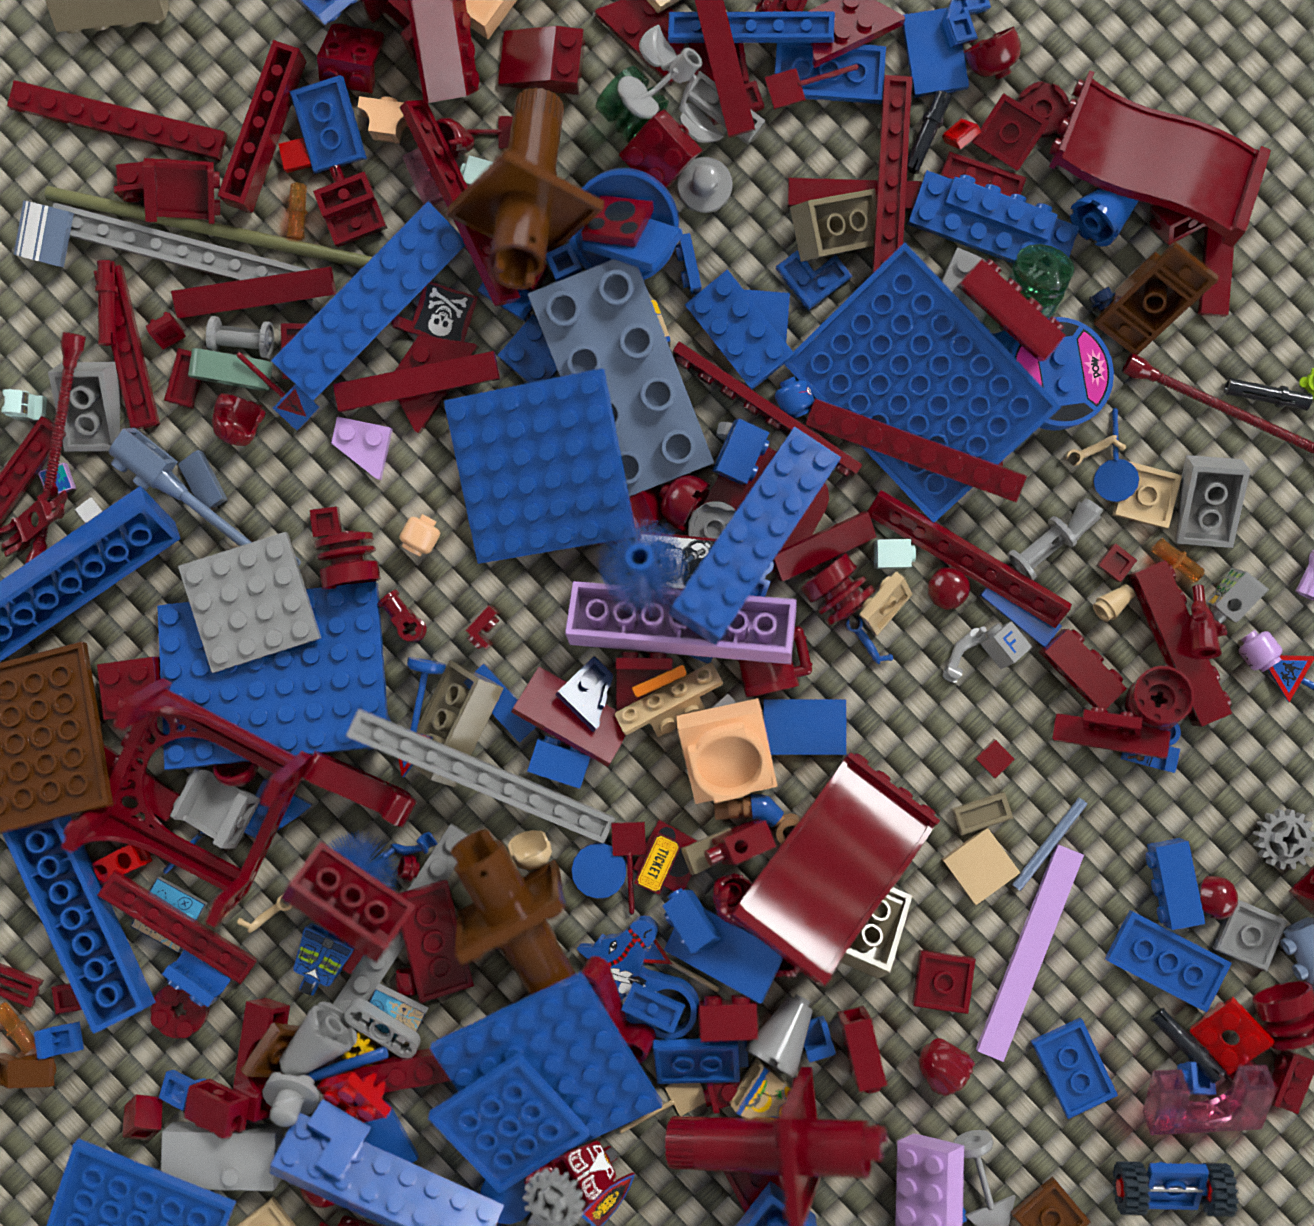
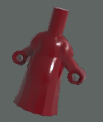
M1195 585L1192 587L1194 602L1191 605L1192 617L1189 629L1191 653L1199 659L1220 657L1222 651L1218 637L1227 635L1226 626L1214 619L1213 613L1206 605L1204 586Z

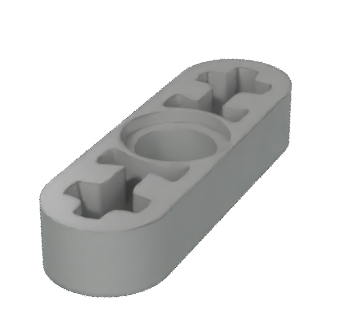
M355 999L345 1012V1019L350 1026L402 1058H411L416 1054L421 1043L419 1034L364 999ZM359 1011L362 1013V1015L359 1016L356 1013ZM384 1024L389 1028L390 1032L382 1033L377 1029L376 1025ZM407 1041V1042H409L410 1044H408V1046H407V1045L404 1044V1042Z

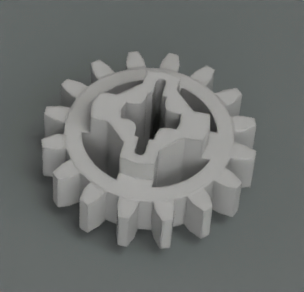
M1275 809V816L1265 813L1267 821H1258L1257 824L1261 827V830L1253 831L1254 835L1259 836V840L1254 842L1253 845L1262 848L1258 852V856L1267 857L1265 863L1272 866L1276 864V868L1283 870L1286 866L1290 869H1296V862L1305 865L1304 857L1314 856L1309 851L1310 847H1314V842H1312L1314 831L1309 830L1313 823L1307 820L1303 821L1305 815L1298 812L1295 814V810L1286 809L1285 812L1281 809ZM1283 837H1288L1287 841H1283Z
M547 1168L541 1173L537 1172L524 1189L527 1193L523 1196V1200L529 1202L525 1207V1211H532L533 1213L530 1218L531 1221L538 1219L540 1221L539 1226H574L583 1215L581 1209L585 1205L584 1201L579 1200L583 1191L574 1188L577 1181L569 1182V1174L566 1172L563 1176H560L557 1168L551 1173Z

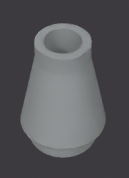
M1084 498L1082 503L1078 502L1068 524V528L1077 540L1102 518L1100 514L1103 512V509L1087 498Z

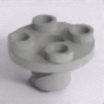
M696 158L679 175L678 192L681 200L691 211L700 213L714 212L727 204L731 195V174L723 163L714 158Z
M272 1073L263 1089V1097L272 1107L270 1118L275 1124L282 1127H290L296 1124L299 1113L308 1115L317 1109L320 1094L313 1085L314 1080L307 1075H300L298 1077L281 1073Z

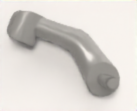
M986 627L974 628L956 642L949 663L943 672L945 680L956 683L957 679L961 678L963 669L958 668L961 656L967 649L980 644L986 639Z

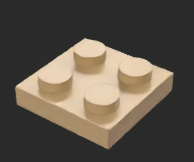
M897 572L891 577H886L879 587V592L873 598L867 599L863 604L860 616L868 629L875 635H879L913 595L905 578Z

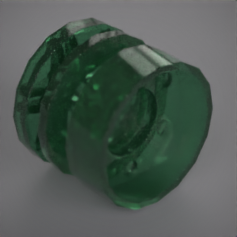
M634 65L620 72L605 87L595 104L596 110L608 122L617 120L615 130L618 133H623V138L627 143L651 119L639 117L631 112L618 92V82L625 76H632L638 79L647 89L649 79ZM654 86L648 88L647 91L652 90ZM659 91L651 96L659 106L658 112L667 109L669 100L664 95H659Z
M1043 244L1029 245L1022 248L1018 253L1015 264L1012 267V273L1008 279H1013L1022 288L1019 293L1027 300L1030 297L1035 299L1043 307L1040 312L1046 318L1055 315L1060 307L1065 291L1074 275V265L1064 252L1055 247Z

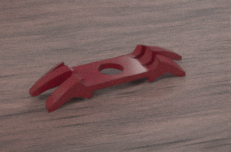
M50 482L48 490L37 496L38 500L19 517L12 518L10 524L0 528V535L17 530L11 538L1 544L3 549L11 547L4 552L5 557L28 548L30 542L52 522L63 518L67 501L66 490L61 491L58 496L57 486L54 482ZM34 512L39 516L37 527H34L31 522Z

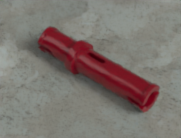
M98 260V285H95V292L98 293V345L116 346L115 294L118 293V287L115 286V262Z

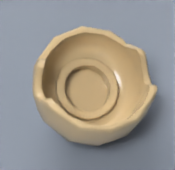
M530 830L521 832L508 843L510 857L515 865L523 870H533L542 867L549 861L552 854L551 843L543 831Z

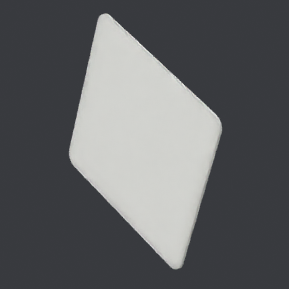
M91 497L75 509L85 523L103 512Z

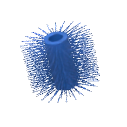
M643 523V539L642 525L641 530H637V536L633 528L636 544L630 531L629 534L633 544L627 534L624 533L623 541L615 539L618 543L617 545L621 548L610 546L615 550H611L613 552L605 551L610 553L606 556L612 558L608 559L611 561H602L601 563L610 562V564L600 565L609 567L601 568L606 570L601 571L602 573L608 574L606 576L601 575L606 577L604 580L609 583L607 585L612 589L611 591L618 595L616 599L623 597V601L626 598L628 600L632 594L634 597L633 601L639 606L641 597L642 609L643 603H645L646 616V603L650 602V599L655 610L651 591L657 604L658 601L654 590L665 607L662 600L664 599L663 595L667 596L665 599L670 598V595L673 597L669 590L671 588L676 590L673 587L675 585L673 583L681 584L678 582H686L677 578L689 575L683 574L688 573L682 570L687 569L684 567L687 566L683 563L685 561L682 559L675 561L680 559V557L685 559L679 554L680 549L677 546L673 548L672 541L669 544L665 542L670 536L668 535L665 539H661L659 536L655 542L656 538L652 532L648 538L646 530L645 536ZM651 604L648 605L649 611H651Z
M358 833V847L356 843L355 848L354 834L352 840H350V834H348L349 838H346L345 847L341 838H339L343 850H341V846L339 845V849L336 842L332 841L337 848L336 850L333 847L334 851L381 883L390 885V889H392L391 886L395 887L391 883L382 882L393 880L392 878L396 877L394 875H386L392 874L386 873L392 872L387 870H393L388 868H394L393 866L389 867L386 865H390L385 860L389 854L378 859L388 849L371 861L384 847L382 846L371 857L381 842L375 845V847L372 845L375 843L371 842L370 844L368 840L362 842V837L360 842Z

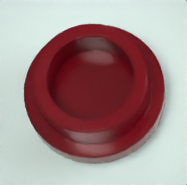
M415 855L402 856L398 863L397 877L403 879L406 883H410L419 873L420 864L416 861Z

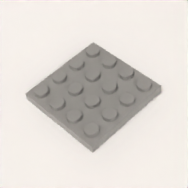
M288 532L178 566L212 673L321 639Z

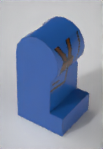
M1169 746L1166 759L1125 752L1121 753L1120 759L1175 773L1180 748Z

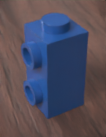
M682 888L670 894L668 896L669 901L662 905L666 911L664 915L667 922L673 928L676 927L681 935L679 941L686 951H690L692 954L701 953L722 938L693 890L683 891Z

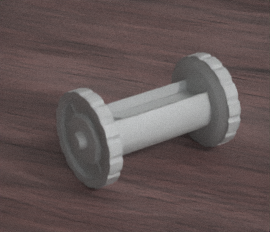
M212 316L208 320L206 327V346L208 350L216 352L220 350V346L259 349L260 356L269 359L274 347V327L271 322H263L261 330L222 326L220 318Z
M1056 516L1048 519L1051 529L1021 554L1015 550H1011L1007 554L1016 570L1031 580L1036 578V573L1033 569L1059 547L1065 544L1072 548L1077 544L1075 535Z

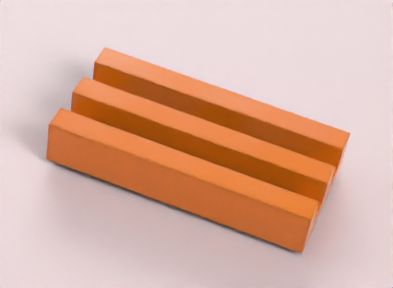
M681 665L636 685L632 689L635 696L640 697L686 676L687 672L684 666Z

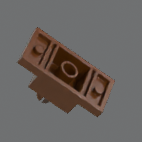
M1174 242L1161 255L1154 252L1116 289L1114 301L1095 318L1094 325L1130 353L1138 355L1218 281V275L1177 242Z

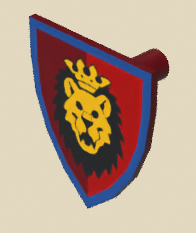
M632 1172L613 1181L594 1203L581 1210L583 1212L582 1217L591 1226H603L626 1197L635 1173Z

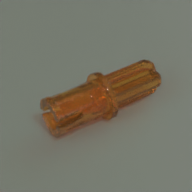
M298 182L290 185L289 208L286 209V212L289 213L287 237L303 240L305 239V215H308L306 210L307 186Z
M1164 538L1157 541L1151 550L1153 554L1166 560L1173 569H1177L1193 582H1198L1204 575V568L1187 557L1185 551H1179L1165 541Z
M8 1003L0 1004V1023L8 1032L6 1036H10L23 1054L26 1055L36 1047L33 1034L25 1025L26 1021H21Z

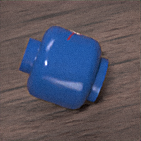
M794 376L779 383L781 388L774 395L782 411L794 419L811 411V406H813L815 399L806 380L796 381Z

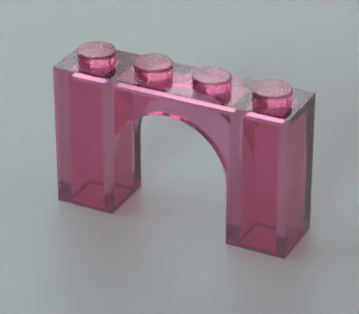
M1266 1065L1238 1066L1232 1086L1223 1095L1207 1101H1188L1190 1092L1182 1069L1156 1070L1152 1073L1143 1113L1150 1135L1263 1129L1276 1087Z

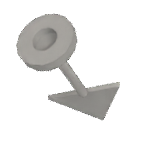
M972 1130L959 1135L954 1140V1143L964 1145V1158H974L987 1206L965 1216L976 1226H1009L1016 1196L1012 1195L995 1203L993 1202L981 1156L987 1154L993 1147L991 1134L984 1130Z

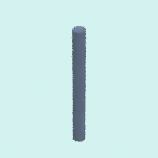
M1078 797L1012 883L1019 891L1024 888L1087 806L1084 800Z

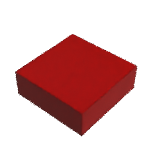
M961 118L943 133L942 138L946 144L961 150L979 135L981 130L978 124Z
M303 138L278 143L283 168L286 173L312 167Z

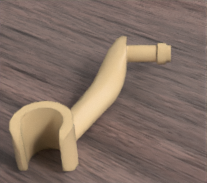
M1112 435L1081 451L1077 449L1067 451L1064 454V460L1073 453L1077 457L1076 462L1073 464V466H1076L1082 462L1083 458L1104 450L1112 443L1121 451L1125 450L1126 445L1116 439L1117 435Z
M279 896L277 903L261 913L252 924L244 921L242 918H239L237 923L248 928V933H250L279 911H288L293 906L285 905L283 899Z

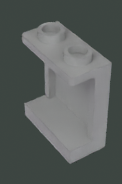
M196 767L187 777L186 786L182 794L174 802V809L170 817L175 820H183L214 839L213 844L220 848L236 849L261 799L242 787L220 784L211 769Z

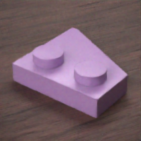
M337 417L331 443L377 480H382L393 429Z

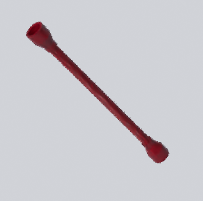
M62 332L60 347L64 369L62 370L61 390H59L58 395L60 397H58L59 401H57V415H55L56 418L54 419L56 422H54L55 425L53 426L55 429H53L54 432L52 433L51 450H49L50 457H48L49 464H47L43 493L48 490L50 482L55 483L57 481L58 461H60L61 456L59 454H61L62 450L60 447H62L65 419H67L66 412H68L67 405H69L70 401L68 398H70L71 380H73L72 377L74 376L72 373H74L73 370L77 367V361L83 353L86 336L70 332ZM48 527L35 537L36 540L33 542L25 564L47 550L46 537L48 536Z
M1131 353L1123 366L1122 373L1134 379H1146L1151 382L1157 381V383L1167 388L1170 387V389L1176 390V392L1183 395L1186 394L1189 398L1202 402V404L1205 403V405L1222 413L1224 412V414L1237 418V420L1251 426L1253 425V427L1259 428V430L1272 434V436L1314 454V442H1311V440L1305 439L1291 431L1289 432V430L1276 426V424L1263 420V418L1249 412L1247 413V411L1241 410V408L1228 404V402L1214 396L1212 397V395L1201 390L1199 391V389L1186 385V383L1183 384V382L1173 377L1164 375V373L1154 368L1141 356Z

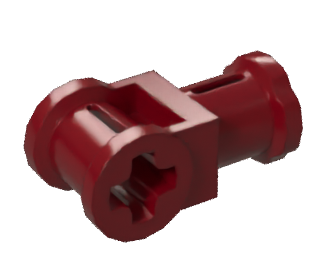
M395 589L385 595L377 605L379 608L383 607L392 618L390 620L396 626L397 632L403 640L418 642L426 636L427 626L423 620L416 617L411 609L407 608L399 598L398 590ZM409 624L417 625L414 629L415 635L407 633L410 630Z

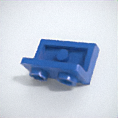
M186 950L183 951L177 961L168 965L162 974L168 978L167 983L177 990L183 989L190 994V999L200 1006L206 1005L207 1007L218 1000L232 980Z

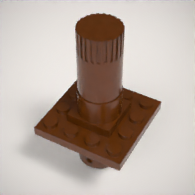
M529 88L524 90L523 93H519L515 100L508 149H505L448 207L447 211L448 217L492 238L490 263L494 267L493 276L498 283L511 289H526L533 286L535 276L544 269L546 253L565 244L602 212L604 205L603 200L557 176L556 166L564 105L559 96L543 88Z
M488 829L475 831L457 842L450 851L457 862L454 870L473 901L472 904L457 911L456 956L460 963L474 962L480 959L489 949L500 948L530 996L575 975V970L547 921L555 919L562 913V910L566 909L560 868L555 859L521 876L502 841L494 840Z

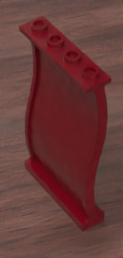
M1091 70L1084 81L1079 79L1072 92L1075 99L1072 98L1064 112L1068 118L1062 120L1057 131L1060 139H1055L1049 151V154L1053 155L1049 167L1054 169L1056 165H1059L1076 177L1101 189L1120 196L1165 207L1189 216L1224 237L1222 244L1233 247L1247 230L1271 150L1260 146L1259 149H1254L1239 138L1217 127L1132 102L1093 79L1095 72Z
M850 752L841 760L842 762L816 799L729 915L819 986H826L832 977L831 974L852 942L912 862L933 828L940 822L934 816L936 813L933 809L925 804H918L912 799L913 795L908 790L902 787L897 788L890 782L891 778L880 770L875 771L868 766V760L858 753L853 754Z

